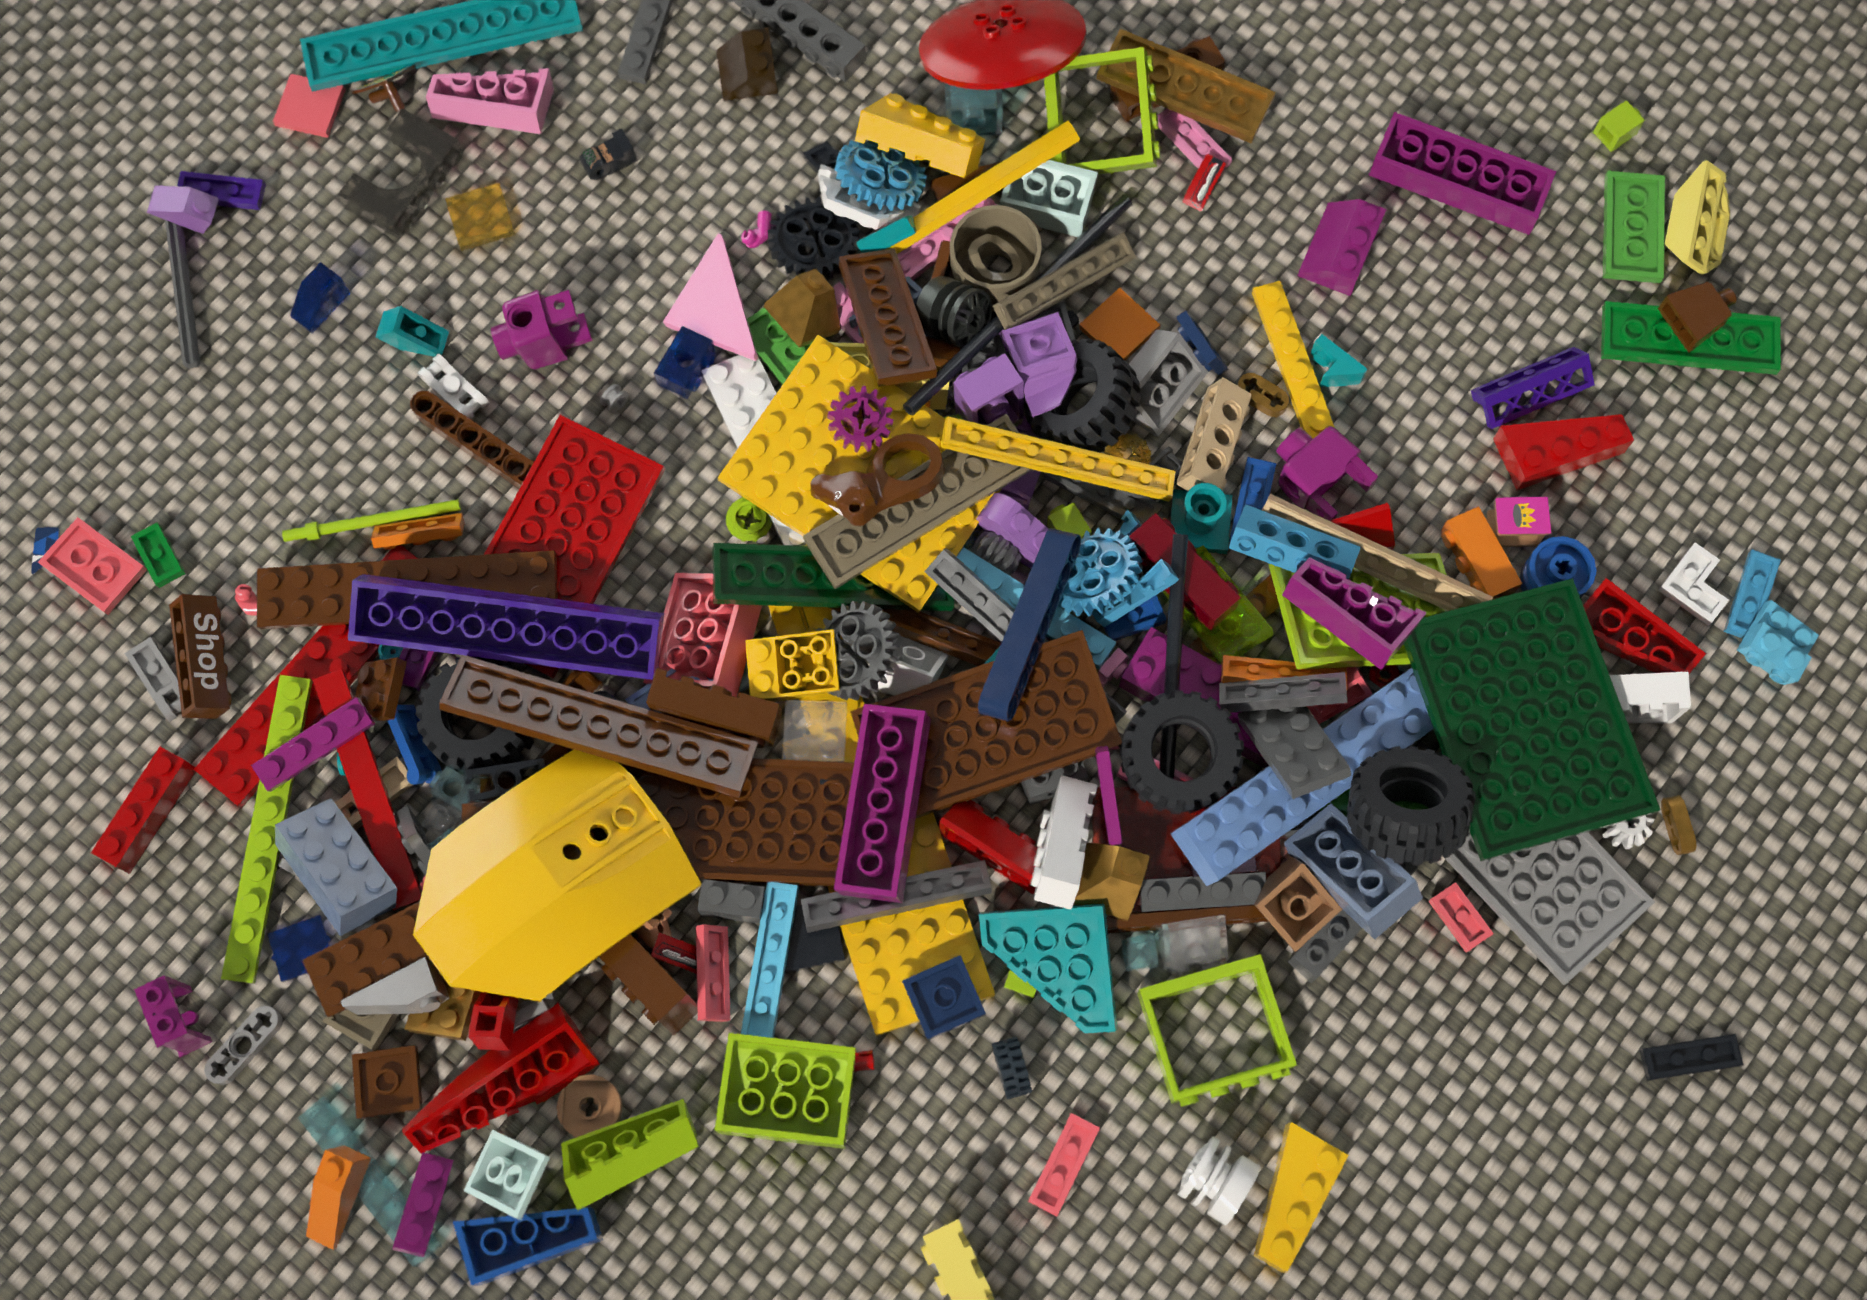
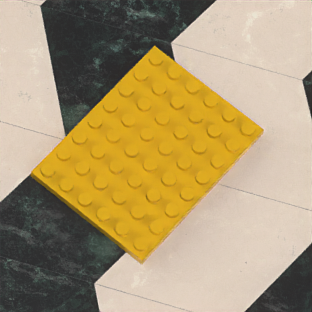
M817 335L718 476V481L803 536L839 514L828 504L811 496L810 483L812 479L819 474L835 476L849 471L866 473L872 457L880 448L872 443L871 451L867 452L864 446H860L857 453L854 451V445L852 444L844 449L843 439L834 441L833 438L837 431L828 430L829 423L833 420L827 419L828 411H835L830 406L832 400L839 401V392L842 391L849 395L850 387L853 386L856 392H860L862 386H866L868 394H871L876 389L878 390L877 399L887 398L884 408H892V414L887 418L893 419V425L887 428L890 431L888 438L880 436L883 441L882 444L896 435L911 433L925 436L934 442L942 453L947 450L941 448L945 418L926 405L915 415H909L904 410L903 404L912 397L895 385L878 387L873 370L820 335ZM856 402L848 404L844 409L851 408ZM868 404L873 411L877 412V410L872 405ZM861 409L859 415H857L859 429H861V425L864 422ZM844 427V429L852 435L851 431L847 427ZM869 430L864 434V437L873 434L876 430ZM917 450L900 451L887 461L885 471L889 476L897 480L930 459L926 454ZM993 494L860 575L919 613L938 585L924 571L945 548L957 557L979 523L976 520L977 516Z

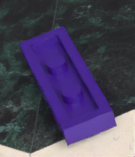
M180 171L177 187H192L219 198L217 206L261 210L266 184L260 179Z

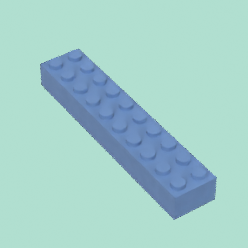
M1412 668L1393 679L1322 729L1350 766V777L1292 799L1271 767L1268 766L1171 833L1206 886L1225 877L1348 790L1356 768L1369 756L1373 758L1374 753L1383 749L1387 752L1391 747L1400 746L1401 749H1406L1433 730Z

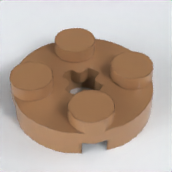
M582 1075L577 1077L562 1090L557 1101L558 1119L565 1130L574 1137H579L619 1122L622 1114V1099L616 1086L598 1075ZM592 1098L594 1104L598 1105V1110L594 1111L592 1116L587 1117V1112L581 1110V1106L587 1104L588 1099Z

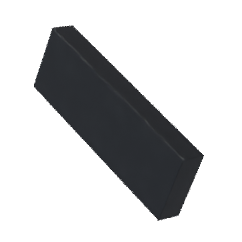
M1736 1034L1639 1049L1646 1081L1744 1066Z

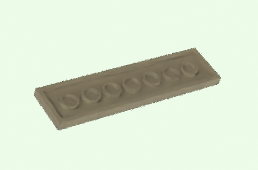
M1007 414L987 425L1019 433ZM947 449L941 453L945 467L942 480L930 493L916 500L884 509L863 526H854L847 518L838 514L803 535V540L836 589L1033 469ZM928 460L897 480L907 481L918 478L929 468L931 460Z

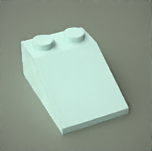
M492 1130L464 1191L521 1220L550 1157L523 1142Z

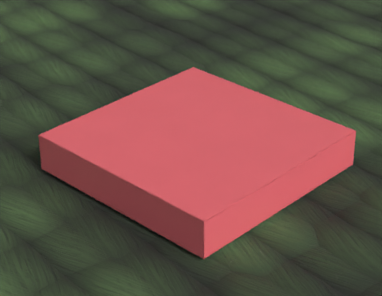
M290 74L273 123L276 127L328 138L345 93L344 86L340 85L312 92L307 77Z

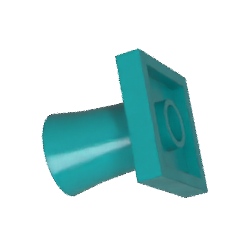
M1210 483L1197 484L1189 491L1174 489L1170 522L1176 530L1175 533L1188 535V540L1197 551L1227 554L1233 495L1224 494L1219 487Z

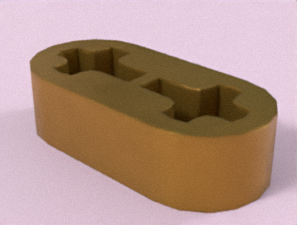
M1246 373L1240 377L1237 386L1244 390L1246 385L1255 384V389L1249 392L1252 394L1249 405L1270 417H1279L1285 413L1289 403V396L1283 389L1255 373ZM1275 398L1280 399V403L1275 407L1270 405L1271 400L1273 401Z
M1680 795L1663 798L1661 800L1662 815L1674 852L1677 855L1695 852L1697 847L1696 838L1683 798Z

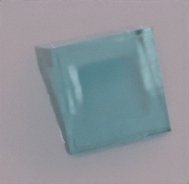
M1154 933L1121 940L1126 971L1155 968L1158 966Z

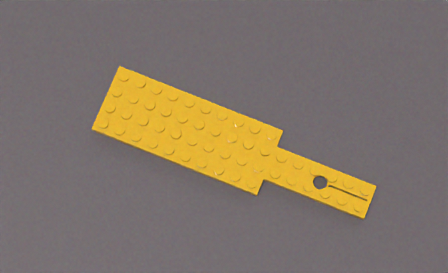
M768 605L778 636L815 632L817 628L824 630L826 626L823 619H833L831 612L833 609L828 607H803L802 610L801 606ZM829 693L799 698L810 735L782 744L786 760L854 763L858 735L850 711L864 706L862 696H859L857 701L850 698L845 700ZM934 813L916 818L907 877L952 867ZM827 886L829 893L837 892L834 890V886ZM963 899L840 926L876 1036L919 1022L902 980L959 955L964 962L980 1001L995 996Z

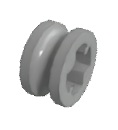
M613 384L602 394L600 403L603 406H608L609 412L615 413L625 405L629 394L624 390L621 391L620 385Z

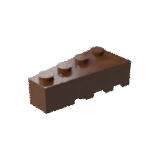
M656 668L646 700L651 711L758 742L757 748L763 749L764 746L774 747L783 715L778 703L744 693H738L737 697H733L732 693L724 689V687L713 684L706 689L694 682L693 678L682 675L681 680H675L666 677V670Z
M631 934L599 956L605 963L601 967L602 971L613 982L617 978L623 982L625 986L621 991L633 1003L639 999L645 1006L641 1012L653 1025L659 1021L674 1036L698 1013V1006L693 999Z

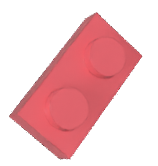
M1456 882L1428 901L1466 953L1494 934Z

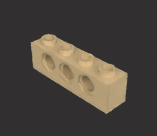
M1224 377L1207 388L1176 485L1189 491L1197 484L1210 483L1223 491L1227 482L1225 479L1227 470L1234 461L1233 451L1235 445L1242 436V430L1240 429L1243 420L1250 411L1248 404L1251 393Z

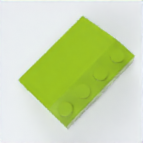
M728 1033L715 1131L723 1135L845 1149L856 1047Z

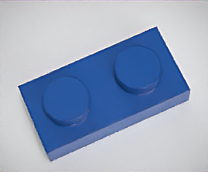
M1155 595L1104 627L1107 637L1117 641L1148 630L1151 627L1154 628L1165 624L1167 619L1158 597Z

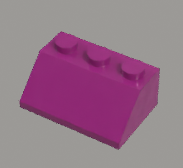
M1361 199L1329 202L1297 276L1351 296L1386 209Z

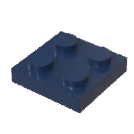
M1185 310L1176 318L1181 326L1177 330L1192 349L1197 348L1193 353L1200 364L1204 365L1208 372L1213 369L1219 376L1229 370L1198 323Z
M960 955L902 980L927 1041L986 1015Z

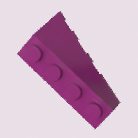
M1310 557L1294 573L1282 596L1380 670L1385 667L1427 613L1418 608L1414 611L1401 605V600L1390 596L1388 599L1372 591L1373 587L1363 582L1361 584L1346 579V574Z

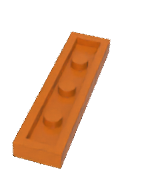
M1223 655L1222 683L1345 672L1346 687L1348 689L1346 667L1297 670L1295 662L1229 655Z

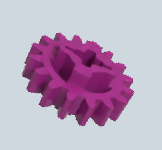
M852 386L849 389V395L841 391L838 395L839 401L832 400L830 407L835 411H828L827 419L833 420L829 423L828 430L837 431L833 439L834 441L843 439L844 449L852 444L854 445V451L857 453L860 446H864L866 451L869 452L871 451L872 443L878 447L882 445L883 441L880 436L888 438L890 431L887 428L892 427L893 419L887 417L892 414L893 410L891 407L884 408L887 401L886 397L876 398L878 390L875 389L871 394H868L866 386H862L860 392H856ZM856 402L851 408L844 409L848 404ZM868 404L872 405L877 410V412L873 411ZM860 409L862 410L861 415L863 416L864 422L861 425V429H859V423L857 419V415H859ZM844 427H847L851 431L852 435L848 433L844 429ZM869 430H876L873 434L864 437V434Z

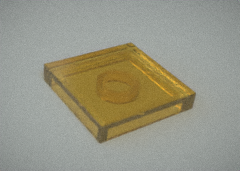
M500 183L445 198L461 251L516 235Z

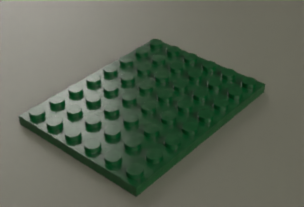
M1573 578L1424 617L1404 642L1405 650L1442 754L1450 758L1453 765L1458 764L1464 770L1465 776L1467 775L1473 784L1475 803L1469 830L1481 862L1654 814L1661 810Z

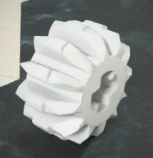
M1643 816L1604 827L1607 828V831L1602 834V838L1612 836V846L1615 847L1621 842L1625 849L1632 848L1633 844L1641 846L1645 843L1644 837L1648 838L1652 835L1653 831L1648 826L1652 825L1655 819Z

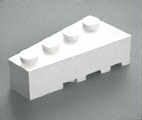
M1688 672L1610 675L1627 723H1673L1691 708Z
M1061 775L1050 811L1044 809L1040 822L1041 830L1034 860V866L1037 867H1035L1031 879V886L1036 887L1034 900L1072 909L1081 880L1085 857L1084 851L1089 834L1088 826L1094 806L1092 801L1097 789L1096 784Z

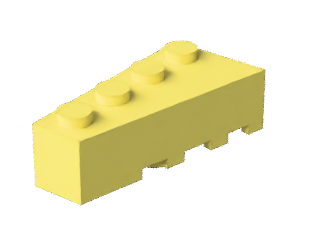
M959 1219L923 1236L926 1245L920 1248L928 1265L933 1263L936 1265L940 1275L934 1279L942 1296L949 1294L951 1300H995L971 1245L963 1232Z

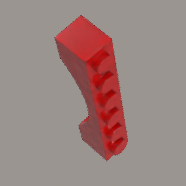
M486 992L480 993L473 1006L468 1037L478 1049L510 1051L519 998Z

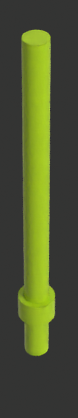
M459 499L322 524L316 521L305 523V527L283 530L282 537L284 542L305 538L311 541L321 539L322 535L461 511Z

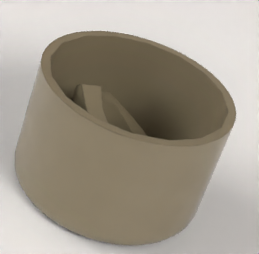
M1002 205L984 206L966 214L955 226L950 239L951 278L960 281L963 285H970L985 291L990 296L992 312H995L993 305L1028 286L1040 274V234L1034 223L1022 212ZM990 255L1003 256L1012 262L1013 268L1008 273H994L984 266L981 259Z

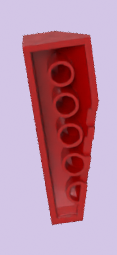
M557 1003L513 1033L510 1051L490 1050L435 1096L402 1129V1132L420 1153H424L459 1138L461 1133L474 1127L478 1130L490 1125L489 1121L504 1114H507L509 1117L520 1112V1107L532 1102H536L537 1105L548 1100L567 1087L574 1079L586 1074L600 1063L574 1021L563 1007Z

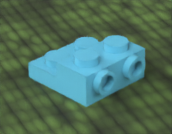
M1769 600L1763 604L1737 651L1745 656L1747 662L1762 668L1770 674L1769 677L1773 681L1787 685L1799 681L1812 658L1808 653L1819 635L1774 601Z

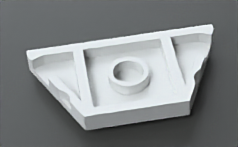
M823 164L820 166L818 179L824 208L833 211L837 216L850 218L859 222L864 227L878 230L903 217L910 215L914 217L919 214L921 205L914 202L911 207L905 204L903 210L899 209L896 205L893 211H890L887 205H883L882 209L879 210L875 203L868 207L867 200L863 199L858 202L857 194L848 195L849 187L843 188L840 186L842 180L836 179L837 171Z

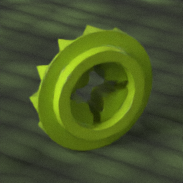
M744 497L736 500L729 507L726 514L728 530L733 537L740 539L743 543L745 541L756 542L763 536H767L768 531L773 527L769 514ZM753 510L754 519L759 522L751 523L750 527L746 529L745 521L741 519L748 518Z

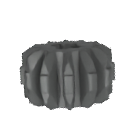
M983 531L976 538L971 548L972 553L1009 576L1018 568L1022 558L1017 547L1013 546L1010 541H1007L1002 536H998L995 532Z

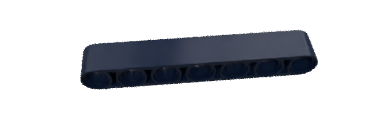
M1052 528L1047 530L980 695L978 712L980 714L1008 722L1013 719L1078 557L1081 546V536L1079 534Z

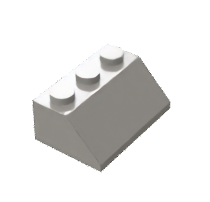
M1156 329L1129 365L1136 372V378L1139 380L1141 387L1139 392L1141 395L1140 406L1135 409L1138 413L1133 422L1154 436L1159 437L1207 375L1208 371L1204 365L1200 364L1193 350L1179 332Z

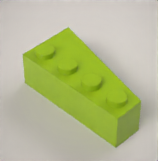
M684 1099L561 1143L564 1180L577 1211L699 1147L696 1129Z

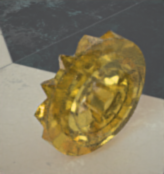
M1122 433L1117 438L1118 442L1115 445L1105 447L1104 454L1123 458V454L1120 451L1126 452L1127 448L1132 446V455L1136 457H1130L1129 460L1150 464L1151 450L1147 445V441L1139 438L1137 434L1124 435Z

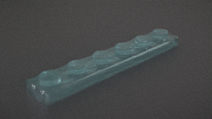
M323 1096L300 1115L298 1119L324 1152L326 1149L345 1145L371 1157L357 1195L394 1242L407 1200L328 1098ZM432 1233L425 1258L403 1253V1255L414 1268H417L442 1245Z

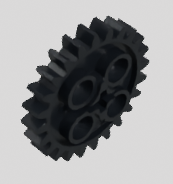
M806 197L805 204L803 205L798 200H795V208L792 209L790 206L785 205V214L781 212L776 213L777 221L771 220V230H768V248L771 250L772 260L777 259L778 268L785 266V273L787 275L795 271L797 276L817 269L820 274H827L833 279L834 270L841 273L839 256L857 254L858 246L856 242L860 240V230L857 228V221L837 216L833 211L825 209L824 205L821 204L820 197L816 199L815 203H811L809 197ZM804 221L808 222L812 235H809V228ZM816 243H819V251L824 258L820 257Z

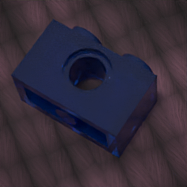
M682 326L654 371L657 385L688 399L691 392H696L702 382L701 370L711 367L716 359L713 340ZM685 361L694 362L691 366L688 367L681 366V364Z

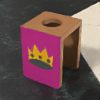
M1548 497L1496 498L1494 501L1495 510H1488L1486 513L1487 522L1502 547H1537L1551 535Z

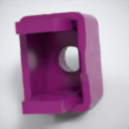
M535 290L508 300L502 305L506 322L491 327L492 339L500 358L505 360L520 355L531 369H539L568 360L567 349L593 341L584 312L577 314L569 290L549 297H545L539 290ZM565 303L562 309H556L557 304ZM574 325H580L576 332L571 331Z
M1299 427L1276 450V453L1286 462L1278 479L1279 487L1296 506L1304 510L1308 509L1311 513L1328 521L1335 519L1338 512L1322 496L1345 475L1348 474L1366 492H1369L1374 487L1379 477L1359 458L1361 450L1334 427L1325 428L1314 439L1302 427Z

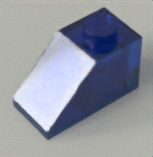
M320 262L301 282L290 317L313 334L351 292L339 275Z

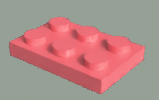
M78 517L38 561L40 565L107 615L110 614L147 571L142 564Z

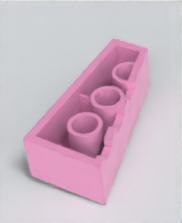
M549 68L539 69V73L513 70V74L497 75L496 71L485 72L481 76H471L470 73L433 74L426 99L431 116L435 119L541 134L554 88Z

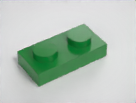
M158 522L131 536L151 578L158 588L186 574L162 526Z

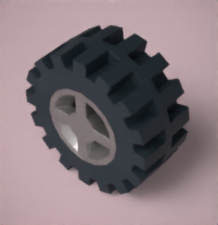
M1017 1037L992 1043L997 1069L1006 1098L1011 1099L1032 1093L1028 1071Z

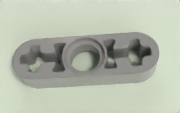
M269 1006L256 1008L207 1061L204 1070L207 1079L219 1085L231 1083L280 1030L283 1022L280 1012ZM272 1014L269 1019L272 1023L269 1028L262 1026L258 1030L263 1023L260 1019L261 1016H270ZM250 1027L258 1030L256 1033L262 1035L260 1039L254 1033L248 1031ZM248 1036L252 1042L251 1049L245 1054H239L236 1050V1043L240 1038ZM227 1052L234 1058L239 1059L238 1063L230 1061L224 1069L227 1072L225 1076H215L218 1073L217 1064L225 1065L231 1059L226 1056Z

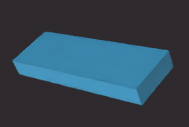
M1753 549L1748 553L1723 632L1742 639L1745 637L1763 604L1769 600L1781 559Z

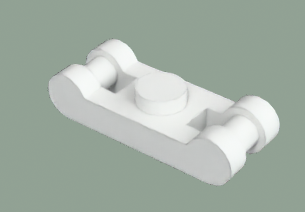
M439 353L432 358L433 362L427 368L422 367L417 372L420 378L447 404L469 419L474 417L473 413L480 407L483 409L489 404L487 398L480 391L476 390ZM440 371H443L446 375L438 381L435 376ZM468 397L471 398L466 405L462 404Z

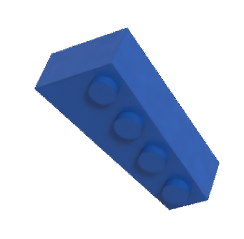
M584 1207L578 1211L577 1208L526 1213L521 1220L512 1216L453 1221L471 1286L484 1285L603 1240L595 1211L589 1207Z

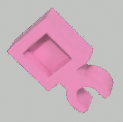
M1117 648L1100 670H1098L1103 688L1114 677L1119 679L1128 666L1126 663L1130 659L1120 648Z

